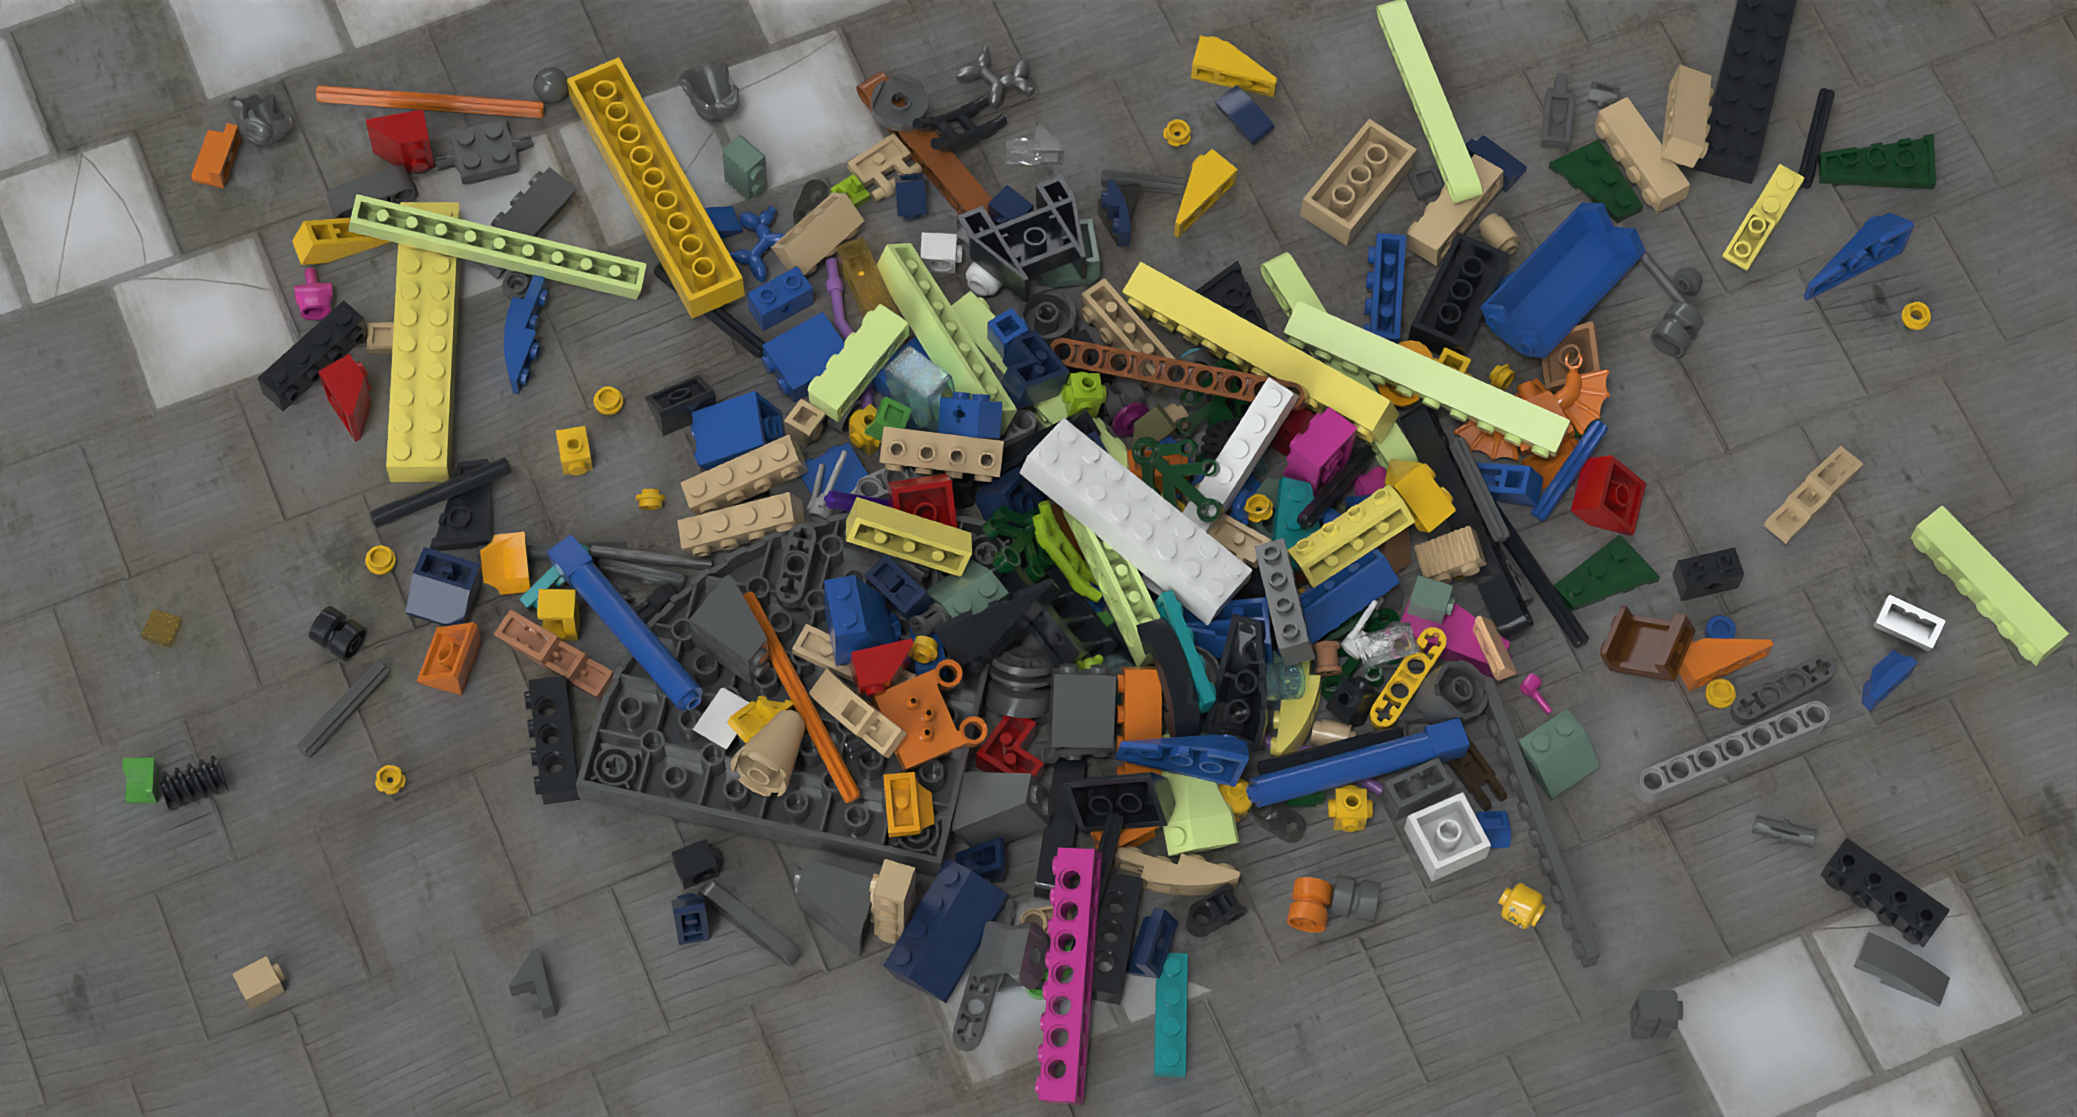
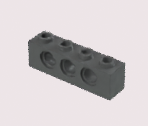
M1284 538L1254 546L1278 648L1285 667L1315 659L1291 557Z

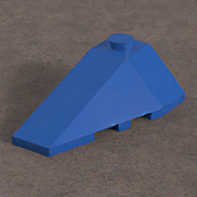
M1890 212L1881 217L1876 215L1868 219L1857 234L1808 283L1803 295L1804 299L1808 301L1903 253L1915 226L1913 222Z
M1215 734L1121 741L1114 760L1235 787L1248 763L1249 754L1246 741L1238 740L1233 735Z

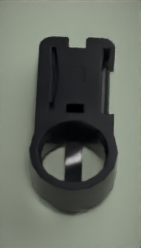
M667 583L656 588L644 602L633 610L647 624L657 612L660 613L670 602V598L675 594L678 595L679 592L671 583Z

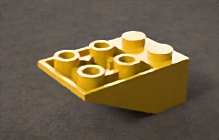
M1391 459L1388 463L1385 486L1390 484L1402 498L1415 520L1414 525L1417 529L1430 533L1456 511L1451 503L1453 501L1451 494L1444 487L1440 488L1434 480L1436 477L1435 473L1426 463Z

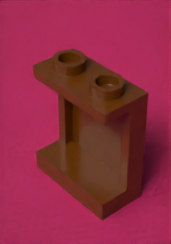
M1621 606L1618 614L1612 620L1611 630L1607 639L1602 643L1600 656L1610 671L1674 682L1696 630L1685 614L1675 613L1672 621L1633 615L1628 606Z

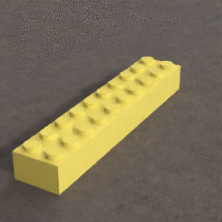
M400 202V205L462 219L459 202ZM398 243L386 468L390 482H443L451 477L461 258Z
M1142 262L1139 263L1122 291L1129 299L1127 304L1134 308V312L1146 319L1151 315L1153 319L1158 321L1157 324L1171 333L1176 329L1178 333L1183 335L1182 338L1194 346L1201 343L1207 349V352L1219 360L1226 357L1228 361L1235 364L1240 372L1247 373L1249 370L1255 375L1292 381L1304 386L1309 393L1307 409L1315 414L1320 413L1322 415L1328 407L1332 408L1356 426V436L1371 444L1374 440L1382 444L1399 416V412L1391 400ZM1298 389L1291 390L1292 392L1300 396V392Z

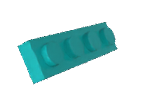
M1173 590L1162 592L1154 605L1160 617H1164L1173 629L1185 653L1197 692L1200 714L1208 712L1216 701L1215 687L1212 682L1208 681L1205 673L1204 659L1201 654L1197 653L1194 645L1193 631L1189 626L1187 627L1183 618L1182 603L1179 599H1176Z
M1168 953L1160 979L1156 978L1155 1077L1185 1078L1188 953Z

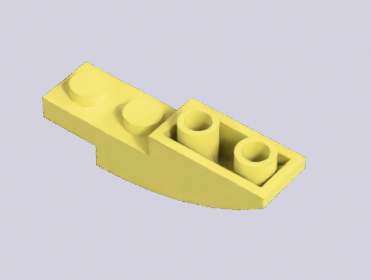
M1779 164L1757 202L1750 209L1723 253L1722 258L1748 271L1789 209V205L1803 184L1805 177Z
M1312 660L1292 665L1291 676L1296 678L1295 685H1290L1289 700L1281 699L1280 711L1274 712L1273 728L1278 729L1277 737L1271 738V755L1277 757L1298 751L1312 728L1321 698V675H1311Z

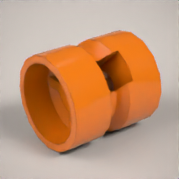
M1299 877L1295 879L1291 896L1294 902L1289 907L1287 924L1294 929L1305 932L1318 933L1325 931L1328 921L1326 908L1331 904L1334 889L1332 884L1313 877Z

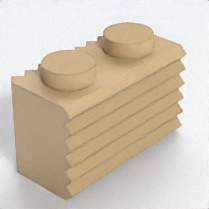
M1471 526L1460 528L1454 532H1449L1431 541L1414 546L1423 577L1449 584L1452 581L1451 578L1461 574L1463 576L1474 575L1480 571L1479 567L1487 565L1478 535Z

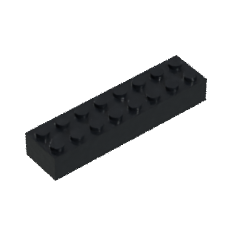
M1736 0L1711 103L1712 111L1707 121V124H1710V130L1705 142H1708L1709 145L1704 158L1698 159L1696 171L1752 184L1761 156L1796 0Z

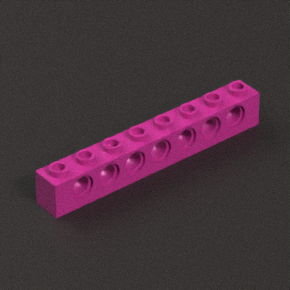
M1058 848L1057 856H1054L1052 862V870L1056 878L1055 887H1052L1050 891L1053 917L1049 919L1047 927L1051 943L1050 950L1048 949L1045 955V966L1049 968L1048 981H1045L1043 984V998L1046 1000V1008L1040 1018L1041 1031H1044L1043 1044H1040L1038 1048V1061L1041 1063L1040 1076H1037L1035 1091L1039 1095L1038 1100L1046 1103L1084 1105L1102 853L1095 849ZM1079 874L1081 878L1078 887L1070 889L1069 881L1071 877ZM1077 905V916L1073 920H1068V909ZM1070 937H1075L1076 945L1074 949L1066 952L1064 948L1066 940ZM1068 968H1072V980L1068 983H1063V972ZM1069 999L1071 1002L1070 1011L1065 1015H1061L1060 1005L1064 1000ZM1063 1031H1067L1069 1035L1068 1042L1064 1046L1059 1047L1057 1043L1058 1035ZM1064 1062L1066 1072L1063 1077L1057 1079L1055 1068L1058 1064Z

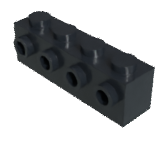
M343 300L258 377L262 393L282 411L287 409L320 379L319 370L343 358L367 336V326L364 317Z
M1848 838L1844 840L1821 873V876L1825 878L1826 883L1830 887L1842 890L1851 897V900L1857 906L1869 909L1876 914L1880 922L1887 926L1895 927L1902 932L1903 937L1907 941L1915 945L1919 944L1923 948L1950 911V909Z

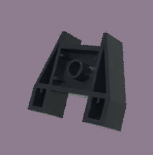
M1062 175L1037 184L1036 208L1038 210L995 226L983 206L957 216L958 240L970 259L1024 302L1029 301V279L1066 264L1072 263L1081 279L1086 278V255L1076 199Z

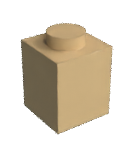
M267 956L232 974L250 1010L285 992L281 985L285 977L277 963L271 965Z

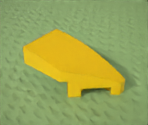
M758 696L756 702L751 701L731 715L727 724L747 743L778 712L791 710L794 703L791 700H785L784 703L769 701L765 696Z

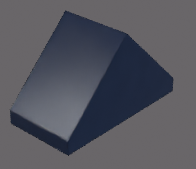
M998 837L955 853V863L972 870L983 878L990 879L991 883L1004 882V838Z

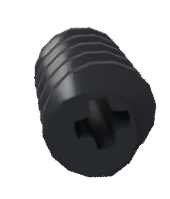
M214 755L211 756L210 766H207L203 759H200L198 770H195L191 763H188L186 774H183L179 767H176L173 778H171L167 771H164L162 781L160 782L169 810L173 809V800L180 807L184 806L185 796L192 803L196 802L197 792L204 799L208 798L209 788L216 795L220 794L221 784L229 791L221 763Z

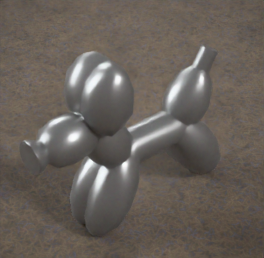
M988 46L983 47V51L977 57L975 64L965 65L956 72V80L958 82H972L982 77L991 85L988 101L992 109H996L1003 99V89L1015 86L1019 92L1027 93L1028 96H1031L1035 91V88L1031 87L1030 82L1026 79L1029 73V64L1026 60L1018 61L1012 69V74H1005L999 77L988 68L990 65Z

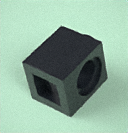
M706 839L671 852L674 867L684 890L719 876L717 865L722 864L716 847H709Z

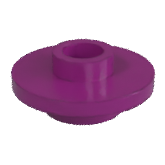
M1134 402L1125 406L1114 417L1112 430L1120 437L1133 435L1134 423L1149 411L1148 407L1142 402Z

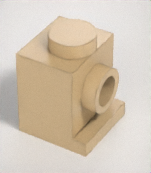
M800 399L784 420L785 436L789 434L796 443L805 448L809 442L815 441L819 437L823 429L821 422L826 413Z

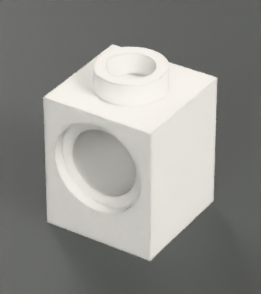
M922 232L920 258L929 272L955 273L956 263H962V245H957V234Z

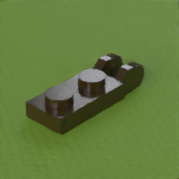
M1467 736L1470 746L1466 755L1446 761V763L1469 794L1472 793L1477 804L1486 812L1492 808V805L1481 789L1483 785L1487 783L1490 791L1501 802L1507 799V793L1495 777L1496 773Z

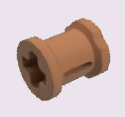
M1321 641L1313 644V650L1316 651L1317 656L1315 675L1329 677L1342 674V667L1338 663L1337 650L1340 648L1339 642Z

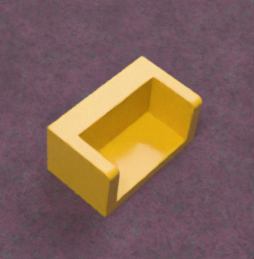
M539 589L537 617L543 620L542 627L557 635L562 641H578L580 610L576 590Z

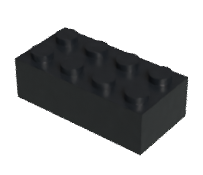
M1457 232L1411 324L1408 341L1420 342L1430 351L1441 355L1445 347L1465 356L1484 318L1480 307L1498 289L1507 271L1511 254Z

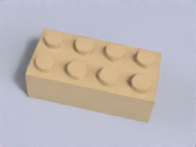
M1369 119L1303 198L1300 216L1345 246H1348L1413 167L1417 149Z

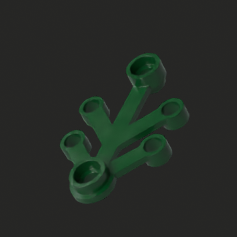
M1218 360L1212 365L1213 367L1238 371L1235 364L1228 360ZM1209 372V377L1201 382L1204 388L1209 387L1213 382L1211 372ZM1238 378L1233 379L1230 383L1232 393L1240 391L1236 383ZM1183 390L1180 393V401L1185 406H1194L1204 394ZM1188 392H1191L1194 396L1191 403L1186 399ZM1213 395L1212 401L1188 417L1177 419L1175 421L1177 428H1175L1176 433L1179 435H1189L1193 432L1195 426L1209 418L1207 428L1212 427L1211 425L1217 422L1235 419L1225 403L1226 398ZM1232 399L1236 404L1234 408L1235 415L1242 419L1244 415L1241 413V406L1244 404L1249 409L1252 403ZM1182 421H1186L1188 424V429L1185 432L1181 429ZM1200 451L1197 454L1195 463L1202 462V456L1207 455L1206 451ZM1207 466L1206 471L1208 473L1210 468Z
M1152 437L1139 438L1133 445L1132 456L1134 461L1141 465L1142 481L1161 496L1160 490L1154 486L1155 467L1162 474L1163 498L1182 513L1176 501L1177 487L1197 506V515L1202 521L1208 523L1219 521L1224 512L1221 502L1217 499L1206 498L1183 477L1191 475L1215 477L1220 472L1219 463L1214 459H1204L1198 463L1170 465L1163 456L1180 454L1183 457L1192 458L1198 453V444L1190 439H1184L1180 443L1159 444ZM1187 443L1192 445V451L1189 454H1186L1184 450ZM1149 446L1152 449V454L1146 457L1144 450ZM1211 462L1214 470L1211 473H1207L1206 465ZM1214 505L1216 507V514L1211 517L1208 510L1210 506Z
M1002 505L993 512V518H990L982 525L984 533L991 539H995L999 534L1015 539L1010 546H1004L995 553L993 565L998 572L1005 574L1011 573L1021 564L1019 554L1023 549L1029 565L1024 571L1033 583H1037L1045 575L1044 571L1055 563L1036 540L1033 517L1040 514L1039 509L1029 510L1025 514H1021ZM1011 521L1013 523L1024 526V529H1020L1007 524ZM1033 537H1034V539H1035V541H1036V544H1037V547H1038V550H1039V553H1038V554L1036 553V550H1035V547H1034V543H1033V540H1032Z
M1389 608L1377 610L1379 617L1369 622L1363 630L1365 633L1368 632L1369 637L1372 639L1369 643L1370 646L1377 643L1381 637L1383 639L1398 629L1400 619L1396 611ZM1347 635L1343 636L1338 640H1344ZM1395 639L1386 644L1382 649L1383 659L1389 665L1399 663L1402 657ZM1340 645V648L1337 650L1338 657L1349 655ZM1376 652L1369 659L1363 655L1359 660L1349 656L1342 665V674L1325 678L1321 684L1324 700L1329 702L1342 678L1350 677L1363 659H1365L1367 668L1365 678L1373 684L1372 687L1380 686L1384 682V675L1382 669L1378 666ZM1389 653H1396L1394 656H1387ZM1375 674L1379 675V676H1378L1377 678H1375V679H1371V678H1370L1372 675H1375Z

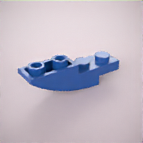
M533 275L524 299L512 297L505 322L504 355L512 391L518 395L522 385L526 386L529 382L532 360H537L540 354L541 343H538L536 333L540 321L538 313L541 306L545 307L547 305L550 291L546 287L545 278Z

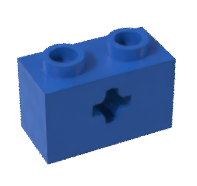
M796 266L748 292V310L764 332L813 305V288L799 267Z
M953 392V397H940L938 433L977 438H1000L1002 402L990 401L991 395L972 394V399H970L971 393Z

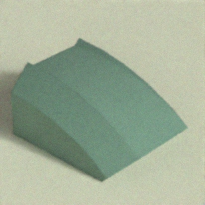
M1092 218L1079 219L1086 255V278L1082 280L1072 263L1041 274L1042 283L1049 287H1054V289L1056 287L1082 284L1089 286L1100 277V258Z

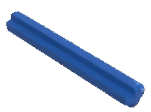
M1599 420L1592 422L1540 497L1538 505L1534 506L1531 510L1532 516L1537 520L1545 521L1607 433L1608 427Z

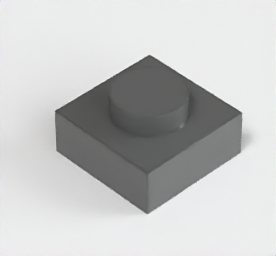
M1592 81L1588 99L1593 100V103L1598 106L1608 107L1610 104L1612 105L1617 102L1620 88Z

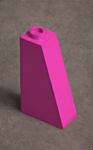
M1409 600L1398 629L1406 624L1410 625V629L1397 637L1395 642H1404L1406 646L1412 648L1425 629L1436 627L1444 632L1447 642L1440 659L1457 662L1460 660L1467 661L1475 666L1482 675L1495 679L1472 631L1476 617L1454 603L1451 616L1445 614L1442 624L1407 614ZM1500 635L1508 651L1510 642ZM1434 636L1432 639L1425 638L1428 642L1424 653L1428 654L1434 645L1439 647L1437 637Z

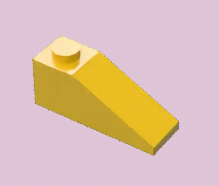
M1200 35L1192 63L1191 79L1230 88L1238 85L1243 91L1274 97L1277 82L1275 76L1229 42L1214 36L1206 37Z
M1213 149L1205 156L1203 154L1199 155L1191 166L1192 171L1175 222L1174 236L1177 238L1183 235L1236 184L1238 169Z
M351 218L303 221L292 243L301 265L333 262L390 243V241L349 232L348 227Z

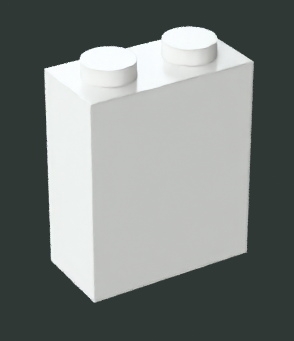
M1889 595L1885 599L1872 627L1929 652L1933 648L1945 620Z

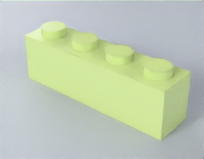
M879 304L874 311L870 310L863 318L860 329L856 333L852 332L847 337L842 351L838 355L834 354L827 362L826 370L820 377H814L809 384L810 404L825 412L826 415L836 422H839L909 336V322L882 304Z

